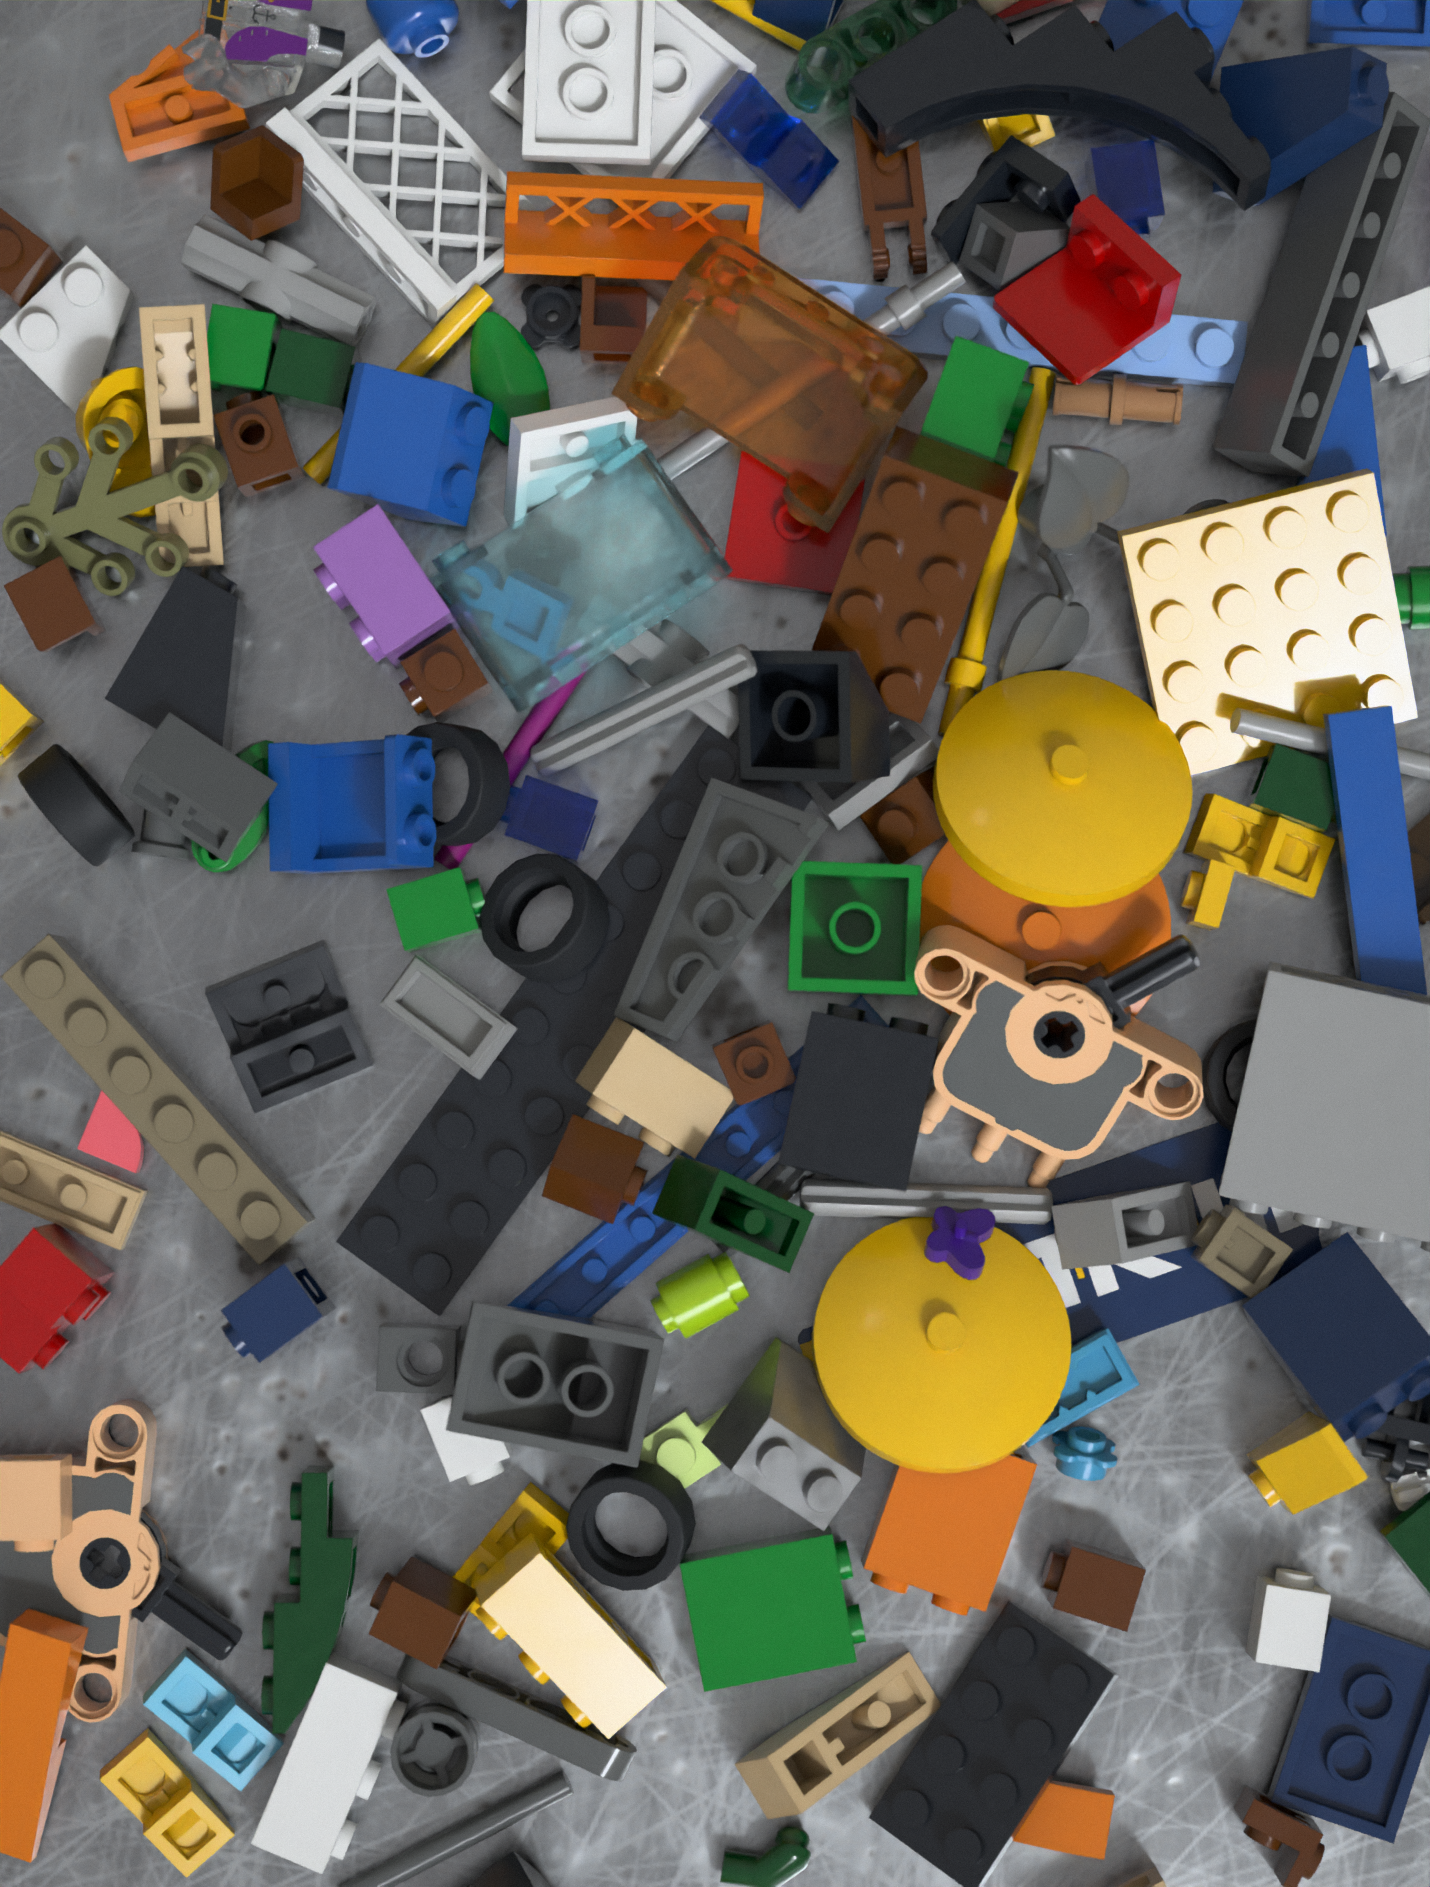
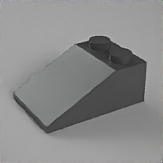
M472 1301L446 1431L638 1468L664 1339L651 1330L589 1318Z

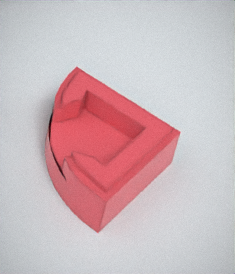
M101 1090L77 1149L134 1173H139L144 1158V1144L141 1133Z

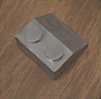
M778 1337L771 1343L702 1440V1443L733 1473L823 1531L862 1478L866 1448L845 1430L832 1413L818 1384L813 1361Z

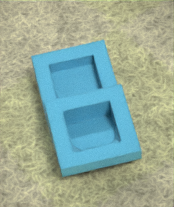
M186 1648L142 1696L145 1707L189 1741L192 1745V1753L240 1792L284 1744L280 1735L272 1733V1727L243 1698Z

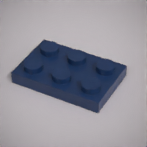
M1328 1614L1320 1671L1308 1672L1267 1795L1269 1800L1273 1803L1394 1844L1430 1735V1648Z

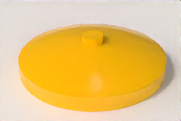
M1060 670L1034 671L1015 675L988 686L971 698L954 716L941 741L934 768L933 797L936 812L944 833L959 856L976 873L994 886L1019 898L1044 905L1058 907L1093 906L1122 898L1138 890L1161 872L1172 858L1181 841L1192 807V779L1188 761L1182 746L1168 724L1159 721L1156 711L1130 691L1102 678L1078 672Z
M911 1217L902 1219L876 1230L858 1242L838 1263L827 1280L817 1306L812 1330V1356L817 1381L825 1401L840 1424L855 1440L879 1457L902 1467L929 1473H957L982 1468L1007 1457L1030 1440L1048 1419L1059 1401L1066 1383L1071 1359V1332L1065 1304L1058 1287L1042 1263L1028 1248L1002 1230L994 1227L991 1237L979 1243L985 1255L983 1271L979 1278L968 1280L955 1273L945 1261L935 1263L925 1257L924 1249L927 1237L934 1232L931 1226L933 1218Z

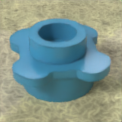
M1077 1426L1070 1428L1068 1431L1053 1433L1052 1442L1058 1445L1054 1448V1456L1057 1458L1055 1466L1062 1474L1079 1480L1097 1481L1105 1478L1107 1468L1117 1465L1118 1458L1111 1453L1115 1451L1116 1444L1101 1431Z

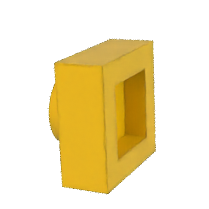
M1210 859L1202 863L1200 872L1190 870L1180 902L1181 907L1189 909L1185 924L1209 931L1219 928L1236 866Z

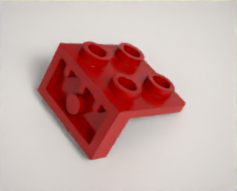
M1092 194L1074 206L1067 246L994 296L993 309L1071 383L1080 385L1170 322L1182 274L1096 195Z

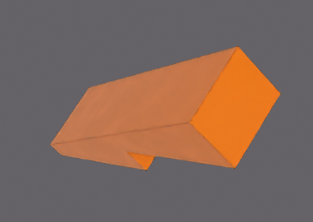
M30 1608L10 1623L0 1677V1853L29 1863L37 1857L67 1740L61 1738L89 1629Z

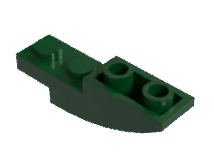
M308 1466L302 1472V1482H292L290 1518L291 1521H301V1546H291L289 1582L290 1585H300V1594L282 1593L274 1602V1611L264 1612L262 1625L263 1649L273 1650V1675H264L261 1693L262 1714L272 1715V1733H286L312 1696L324 1666L334 1653L341 1636L351 1601L357 1567L359 1530H334V1466Z

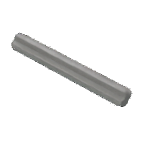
M739 644L532 746L530 750L531 759L535 763V767L540 775L548 777L755 676L757 673L756 662L746 645Z
M806 1179L800 1187L799 1203L801 1208L814 1213L815 1216L907 1219L911 1217L933 1218L938 1207L947 1206L951 1207L956 1213L978 1208L988 1209L994 1214L995 1223L1046 1224L1052 1217L1051 1206H1053V1197L1051 1190L1047 1188L908 1183L906 1193L850 1180Z

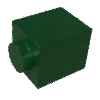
M281 328L266 391L269 396L274 394L280 404L343 419L355 362H361L362 358L356 346Z
M1276 743L1270 747L1267 756H1264L1245 806L1269 816L1285 818L1319 833L1327 830L1329 822L1337 825L1330 765L1328 762Z

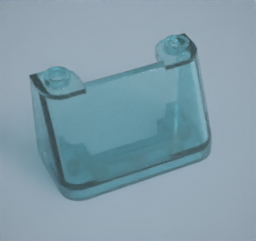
M624 433L619 435L592 454L598 464L588 472L589 474L483 544H478L469 549L465 541L461 540L431 560L437 571L429 575L428 579L516 712H521L541 701L713 587L733 570L713 538L642 437L629 442Z

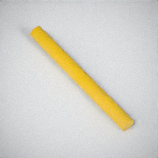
M476 283L394 370L423 377L495 300ZM341 427L302 467L320 485L330 476Z

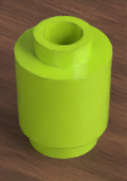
M725 1251L714 1258H711L708 1253L657 1281L655 1284L660 1295L650 1301L667 1333L670 1334L680 1329L685 1339L738 1311L737 1303L750 1297V1294Z

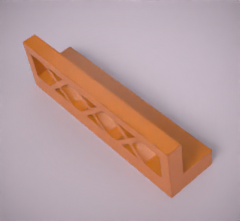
M507 171L504 214V273L559 276L593 275L605 278L758 284L760 272L759 228L764 199L763 183ZM519 195L547 196L556 203L546 211L518 210ZM594 198L611 199L620 207L609 214H593L584 205ZM658 201L677 203L683 210L672 217H659L653 215L648 208ZM722 204L747 205L745 220L718 219L711 211Z

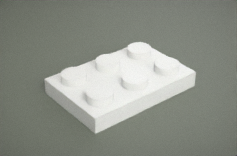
M527 0L522 134L523 161L651 165L656 0Z

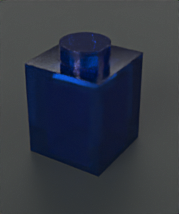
M1154 140L1091 148L1084 164L1089 196L1092 194L1096 195L1142 239L1150 238V231L1158 230L1165 216Z
M526 775L521 788L513 785L510 786L506 810L499 821L508 824L504 834L507 839L548 854L559 855L570 862L580 864L601 805L599 800Z

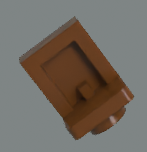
M935 766L915 776L860 815V818L891 864H903L945 835L936 812L933 797Z

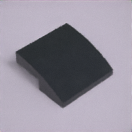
M324 940L222 980L205 989V995L229 1046L230 1059L254 1113L373 1066V1061Z

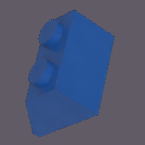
M355 362L327 488L372 506L379 504L382 510L407 520L466 527L471 503L475 496L477 476L485 440L489 433L494 403L452 384L368 363Z

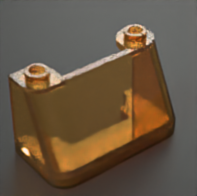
M714 236L680 269L611 394L625 402L631 413L648 422L670 420L676 417L682 410L787 478L782 489V495L787 503L789 513L799 522L808 526H817L826 533H829L887 444L896 426L899 425L928 378V371L920 359L909 350L748 246L725 236Z

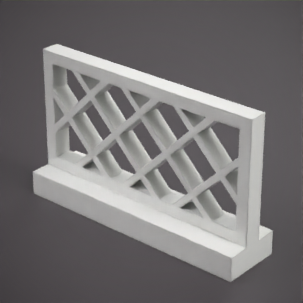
M380 38L291 111L284 107L266 122V128L302 154L304 158L303 188L432 328L444 318L476 283L481 286L504 266V237L485 236L486 206L505 208L507 176ZM376 63H379L396 82L395 100L357 97L358 78ZM351 85L350 96L339 95ZM402 89L413 101H402ZM321 108L349 110L348 139L321 137L307 120ZM356 110L393 113V141L381 142L355 139ZM401 114L428 116L438 127L437 146L400 143ZM445 136L456 148L444 147ZM335 151L347 152V162L345 163ZM354 153L392 156L390 185L363 183L353 172ZM399 157L436 159L435 189L397 186ZM444 160L470 162L480 173L479 192L442 189ZM487 182L498 194L487 193ZM519 195L518 210L538 211L524 195ZM377 197L389 198V210ZM397 199L434 202L433 232L405 229L396 219ZM441 203L478 205L477 235L440 232ZM420 244L432 245L431 256ZM439 245L477 248L476 268L456 284L438 265ZM484 249L497 250L484 261Z

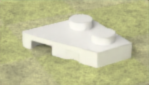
M85 245L0 329V339L76 414L80 400L91 388V381L100 377L103 378L105 369L109 370L117 347L115 339L120 326L126 321L134 294Z

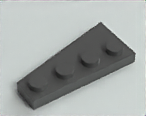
M711 777L613 1016L677 1042L827 828L829 822L816 815Z

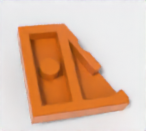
M207 13L199 19L202 27L176 49L169 44L150 60L149 66L144 72L131 76L109 94L122 149L128 162L250 129L232 59H221L227 43L223 25L218 59L202 56Z

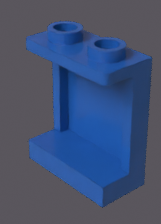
M394 734L386 735L384 739L313 745L294 742L268 743V777L278 783L269 798L270 872L319 874L434 867L433 847L436 842L437 833L433 821L432 782L435 777V761L432 756V738Z

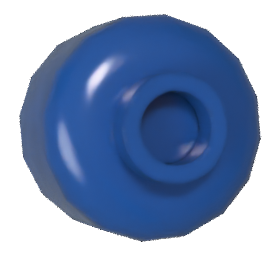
M366 0L367 10L381 38L392 52L407 55L415 53L417 57L424 58L438 53L448 44V35L453 31L459 19V8L455 0Z

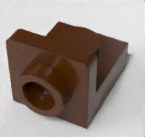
M770 1020L711 1045L734 1099L739 1105H745L795 1082V1074Z
M1245 1785L1234 1806L1241 1821L1247 1824L1243 1832L1261 1845L1275 1851L1279 1850L1282 1843L1286 1844L1274 1869V1873L1282 1886L1297 1887L1302 1877L1309 1880L1319 1867L1325 1850V1845L1320 1843L1323 1833L1315 1821L1291 1808L1271 1802L1266 1795Z

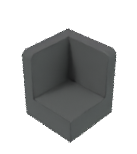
M1021 201L977 204L959 262L1000 291L1067 246L1070 227L1048 211L1044 210L1041 214H1038L1025 206Z

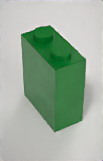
M827 1526L824 1531L817 1528L685 1554L679 1563L704 1692L857 1662L854 1644L866 1642L859 1603L846 1606L841 1582L853 1579V1571L847 1541L834 1542L830 1526Z

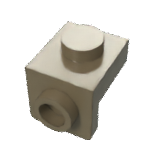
M1226 1204L1220 1213L1211 1209L1199 1223L1191 1237V1241L1198 1246L1190 1257L1252 1299L1268 1287L1293 1249L1246 1217L1245 1213Z

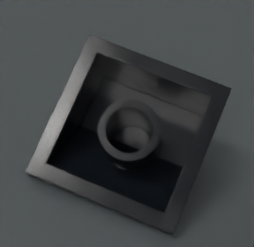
M750 650L757 665V673L755 676L738 684L740 779L853 783L890 776L889 710L856 651Z

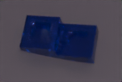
M738 69L699 116V119L748 168L797 209H801L840 162L803 120L790 116L751 73Z

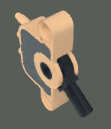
M942 925L928 930L920 940L914 972L915 982L923 995L951 1010L952 1013L939 1035L933 1065L934 1085L926 1098L919 1132L923 1134L932 1133L937 1123L943 1120L952 1105L985 1122L976 1137L977 1142L971 1150V1155L976 1161L980 1163L988 1162L994 1151H998L1005 1137L1009 1134L1041 1151L1032 1166L1033 1171L1028 1177L1027 1183L1029 1187L1046 1188L1049 1181L1055 1178L1065 1160L1085 1157L1093 1153L1103 1143L1128 1101L1168 1120H1180L1192 1115L1200 1107L1203 1099L1202 1065L1197 1052L1189 1045L1131 1016L1130 1005L1199 967L1201 964L1199 955L1192 942L1184 935H1177L1110 973L1107 972L1101 961L1089 968L1069 961L1045 962L1026 971V964L1022 959L961 928L952 925ZM947 955L954 957L960 962L961 966L952 972H943L935 969L929 961L937 956ZM1056 1017V1019L1058 1020L1048 1024V1021L1051 1018ZM1071 1022L1070 1026L1063 1027L1062 1025ZM1171 1073H1178L1189 1079L1185 1085L1177 1088L1166 1087L1158 1082L1162 1076Z
M134 1399L119 1400L99 1411L90 1426L86 1459L72 1457L73 1532L61 1540H54L53 1550L41 1552L14 1551V1541H0V1645L6 1647L10 1623L28 1608L89 1628L68 1707L72 1715L86 1722H99L108 1718L128 1697L132 1685L138 1620L143 1623L153 1613L211 1656L221 1661L231 1654L243 1634L241 1628L175 1582L182 1569L169 1561L167 1539L157 1520L142 1509L150 1502L157 1437L156 1418L147 1405ZM114 1414H124L135 1421L138 1427V1438L134 1446L124 1447L112 1440L109 1434V1423ZM110 1546H115L121 1552L117 1558L119 1566L107 1572L100 1566L105 1557L102 1552ZM87 1673H98L109 1680L112 1686L110 1701L100 1703L93 1701L86 1695L83 1688V1680Z

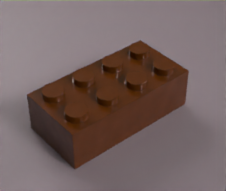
M896 426L884 453L811 650L856 651L889 712L921 724L1006 511L1019 472Z

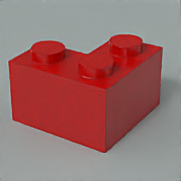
M53 1223L33 1228L0 1266V1358L18 1374L32 1369L35 1364L42 1370H45L69 1343V1340L62 1335L65 1329L70 1324L75 1326L81 1319L87 1321L111 1294L104 1284L115 1272L58 1224Z

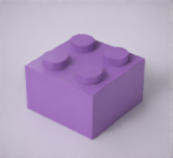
M379 504L313 547L323 562L313 569L314 573L341 610L350 604L353 606L359 616L349 622V625L376 663L387 657L393 666L399 669L402 667L401 661L451 630L460 628Z

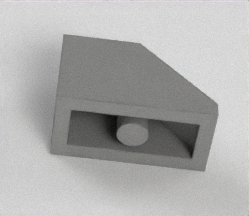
M1190 1181L1089 1197L1051 1206L1055 1226V1240L1059 1249L1062 1270L1123 1264L1197 1245L1191 1241V1237L1197 1228V1220Z

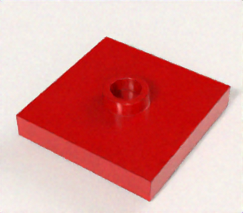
M741 451L722 579L832 596L858 526L867 470Z

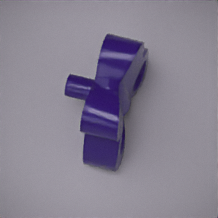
M938 1207L935 1210L931 1224L934 1232L927 1237L924 1249L925 1257L935 1263L945 1261L955 1273L965 1279L975 1280L979 1278L985 1264V1255L979 1243L991 1237L995 1226L994 1214L988 1209L982 1208L956 1213L951 1207Z

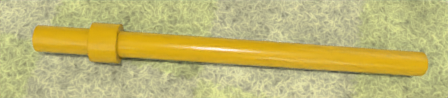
M1031 368L1028 382L1035 385L1023 418L1014 434L1013 446L1006 468L1017 471L1019 474L975 586L957 658H950L944 683L950 687L938 734L944 736L954 716L973 698L974 692L979 693L982 690L987 666L983 665L982 661L1018 524L1019 507L1025 497L1056 377L1055 372L1045 368Z

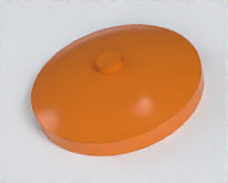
M948 840L934 858L922 882L920 940L928 930L937 926L952 925L1025 961L1026 971L1045 962L1069 961L1089 968L1101 961L1107 972L1110 973L1171 939L1169 901L1159 873L1138 890L1107 903L1082 907L1044 905L1009 894L982 878L967 865ZM947 955L937 956L929 961L935 969L943 972H952L961 966L960 962L954 957ZM1152 994L1130 1005L1131 1016L1135 1017ZM942 1006L943 1009L949 1015H951L952 1011ZM1056 1017L1049 1019L1048 1024L1058 1020L1056 1019ZM1071 1022L1062 1025L1063 1027H1067L1071 1025Z

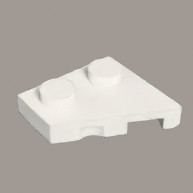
M628 394L511 418L503 516L513 531L525 528L530 519L527 512L557 493L566 502L585 490L596 478L607 476L633 460L638 407Z

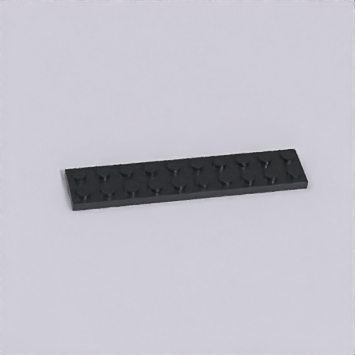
M709 725L596 880L607 898L610 920L605 941L592 962L574 976L554 983L530 981L527 978L524 980L500 1013L502 1017L518 1028L480 1080L461 1067L336 1241L439 1317L552 1162L572 1115L583 1118L590 1109L586 1103L592 1093L575 1082V1080L616 1018L613 1016L711 777L802 811L812 801V797L789 781L740 779L739 745L731 739L728 740ZM569 918L568 921L565 923V925L562 927V929H561L560 932L557 934V936L555 937V939H557V938L562 934L563 930L565 929V927L567 926L568 922L570 921V918ZM625 1021L626 1023L636 1028L643 1034L647 1030L640 1026Z

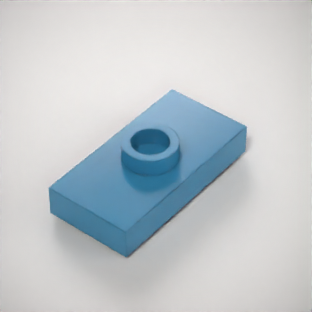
M1107 1327L1071 1346L1069 1372L1059 1401L1037 1433L1025 1443L1027 1447L1036 1444L1140 1385Z

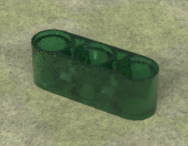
M878 0L812 37L802 46L785 78V91L789 101L799 110L806 113L819 114L849 99L848 80L934 25L925 24L917 20L911 8L925 11L931 17L933 23L936 24L957 10V0ZM866 37L876 41L883 53H872L866 50L859 38ZM813 66L823 69L829 75L832 83H821L814 80L809 74L807 67Z

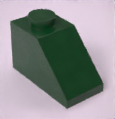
M678 1154L652 1212L653 1215L788 1273H790L814 1216V1213L721 1169Z

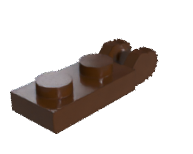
M850 113L863 231H868L873 279L888 278L890 255L885 242L884 229L907 226L908 265L912 268L913 275L927 273L928 264L923 225L927 222V209L919 141L885 158Z

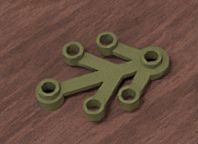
M107 417L90 431L88 441L93 455L77 504L56 511L64 479L77 467L79 454L75 445L63 437H53L38 448L34 456V463L39 475L30 503L16 506L4 519L2 526L4 543L15 558L29 565L40 566L58 556L63 557L70 566L91 575L96 589L108 596L121 594L133 582L135 578L133 563L127 556L121 553L111 552L105 555L70 537V535L84 530L92 531L145 556L148 567L155 574L162 577L173 576L189 559V549L186 542L176 534H160L123 516L178 496L191 501H205L211 498L224 485L228 475L226 461L219 451L206 444H194L186 448L173 461L171 470L110 492L121 456L132 446L133 432L130 426L121 418ZM103 430H109L117 436L119 440L118 448L112 447L105 442ZM49 450L56 451L63 457L65 462L64 468L58 467L51 462ZM186 469L197 471L202 477L203 485L199 486L193 483L187 476ZM24 528H29L38 535L39 544L33 542L27 536ZM159 547L170 549L175 555L176 562L169 563L165 561L159 553ZM105 566L115 568L121 575V582L111 580L105 572Z

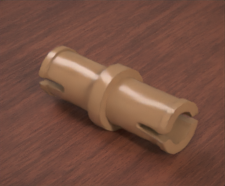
M1114 373L1113 380L1089 378L1080 385H1074L1065 376H1062L1063 374H1056L1052 415L1059 416V414L1109 418V425L1121 426L1123 419L1173 423V425L1180 424L1183 401V384L1181 383L1173 385L1126 381V374Z

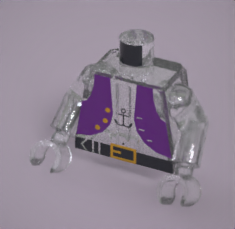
M203 0L198 37L182 46V52L194 59V62L184 68V78L189 84H192L191 89L215 91L237 107L249 108L295 93L305 62L339 68L344 49L345 31L311 24L313 0Z

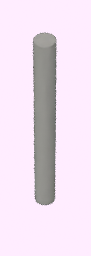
M1236 708L1232 714L1230 721L1231 733L1328 756L1325 728L1241 708ZM1397 746L1400 773L1430 780V754Z

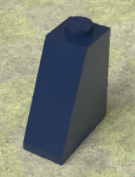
M1351 46L1221 67L1220 93L1226 99L1231 109L1232 120L1246 137L1252 135L1262 143L1271 161V173L1265 198L1253 206H1259L1383 127L1384 103L1389 95L1386 62ZM1213 180L1212 193L1234 201Z

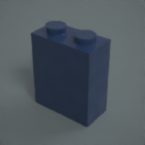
M1348 1232L1242 1305L1252 1329L1319 1417L1332 1424L1344 1443L1353 1436L1360 1439L1375 1432L1386 1421L1387 1412L1406 1399L1416 1401L1430 1393V1335Z

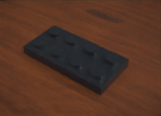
M1008 1601L869 1818L961 1886L983 1887L1119 1675L1016 1603Z

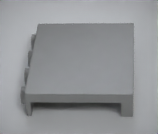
M1269 961L1224 1171L1221 1175L1219 1196L1230 1198L1229 1205L1249 1213L1266 1214L1268 1207L1294 1212L1293 1220L1312 1227L1330 1228L1332 1221L1358 1226L1356 1232L1358 1235L1374 1241L1393 1243L1395 1242L1396 1235L1421 1240L1420 1247L1430 1252V996Z

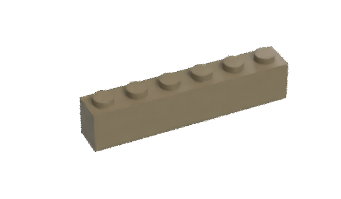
M46 935L1 976L14 993L258 1265L269 1262L316 1219L63 936Z

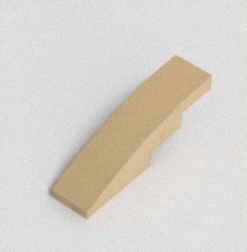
M204 304L139 307L152 476L171 470L173 461L191 445L206 444L215 448ZM186 469L189 479L193 483L202 486L203 481L200 474L193 469ZM219 491L205 501H191L178 496L155 505L157 532L160 534H176L188 546L189 559L184 567L224 565ZM159 547V553L165 561L169 563L176 562L175 555L170 549Z

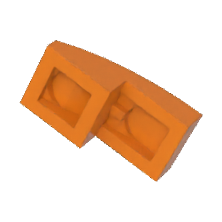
M1051 1780L1013 1841L1104 1860L1115 1795L1112 1790Z

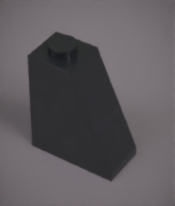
M205 565L199 575L182 566L105 699L155 729L159 727L170 712L231 752L246 606L237 597L232 595L238 585Z

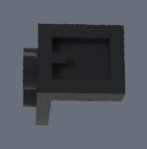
M1011 135L998 151L990 153L983 160L978 168L975 179L960 197L949 202L940 212L936 225L931 231V236L943 258L948 262L953 261L955 265L959 263L977 204L1010 202L1016 196L1032 211L1041 214L1047 209L1066 222L1072 215L1074 206L1081 202L1069 172Z

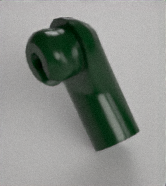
M785 1826L778 1830L775 1846H772L762 1855L724 1850L720 1883L747 1887L782 1886L806 1869L811 1858V1852L807 1849L810 1844L809 1835L802 1828Z

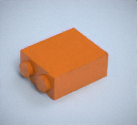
M1013 1452L993 1464L957 1473H929L894 1464L861 1558L863 1568L873 1572L870 1581L878 1586L901 1594L907 1593L909 1585L934 1593L931 1599L932 1604L959 1615L967 1616L970 1607L986 1612L1037 1467L1036 1462L1031 1457Z

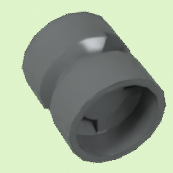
M426 1698L413 1705L402 1719L390 1750L392 1768L400 1783L413 1793L426 1797L444 1796L458 1789L471 1774L481 1743L477 1720L430 1698Z

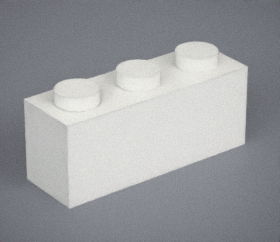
M332 1654L324 1666L251 1841V1845L320 1874H323L331 1856L343 1861L358 1825L348 1820L347 1816L356 1796L368 1801L383 1765L372 1760V1756L381 1736L393 1740L408 1705L397 1700L402 1687V1683L399 1680L338 1654Z

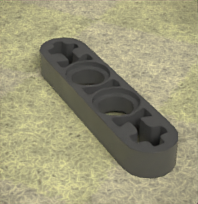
M405 1653L396 1673V1678L408 1688L605 1779L623 1781L637 1752L636 1747L624 1737L615 1733L608 1739L593 1723L584 1729L572 1718L567 1710L450 1656H447L436 1670Z

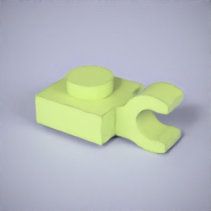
M728 1404L698 1424L686 1408L644 1436L640 1459L662 1466L676 1477L684 1488H687L722 1463L702 1443V1440Z

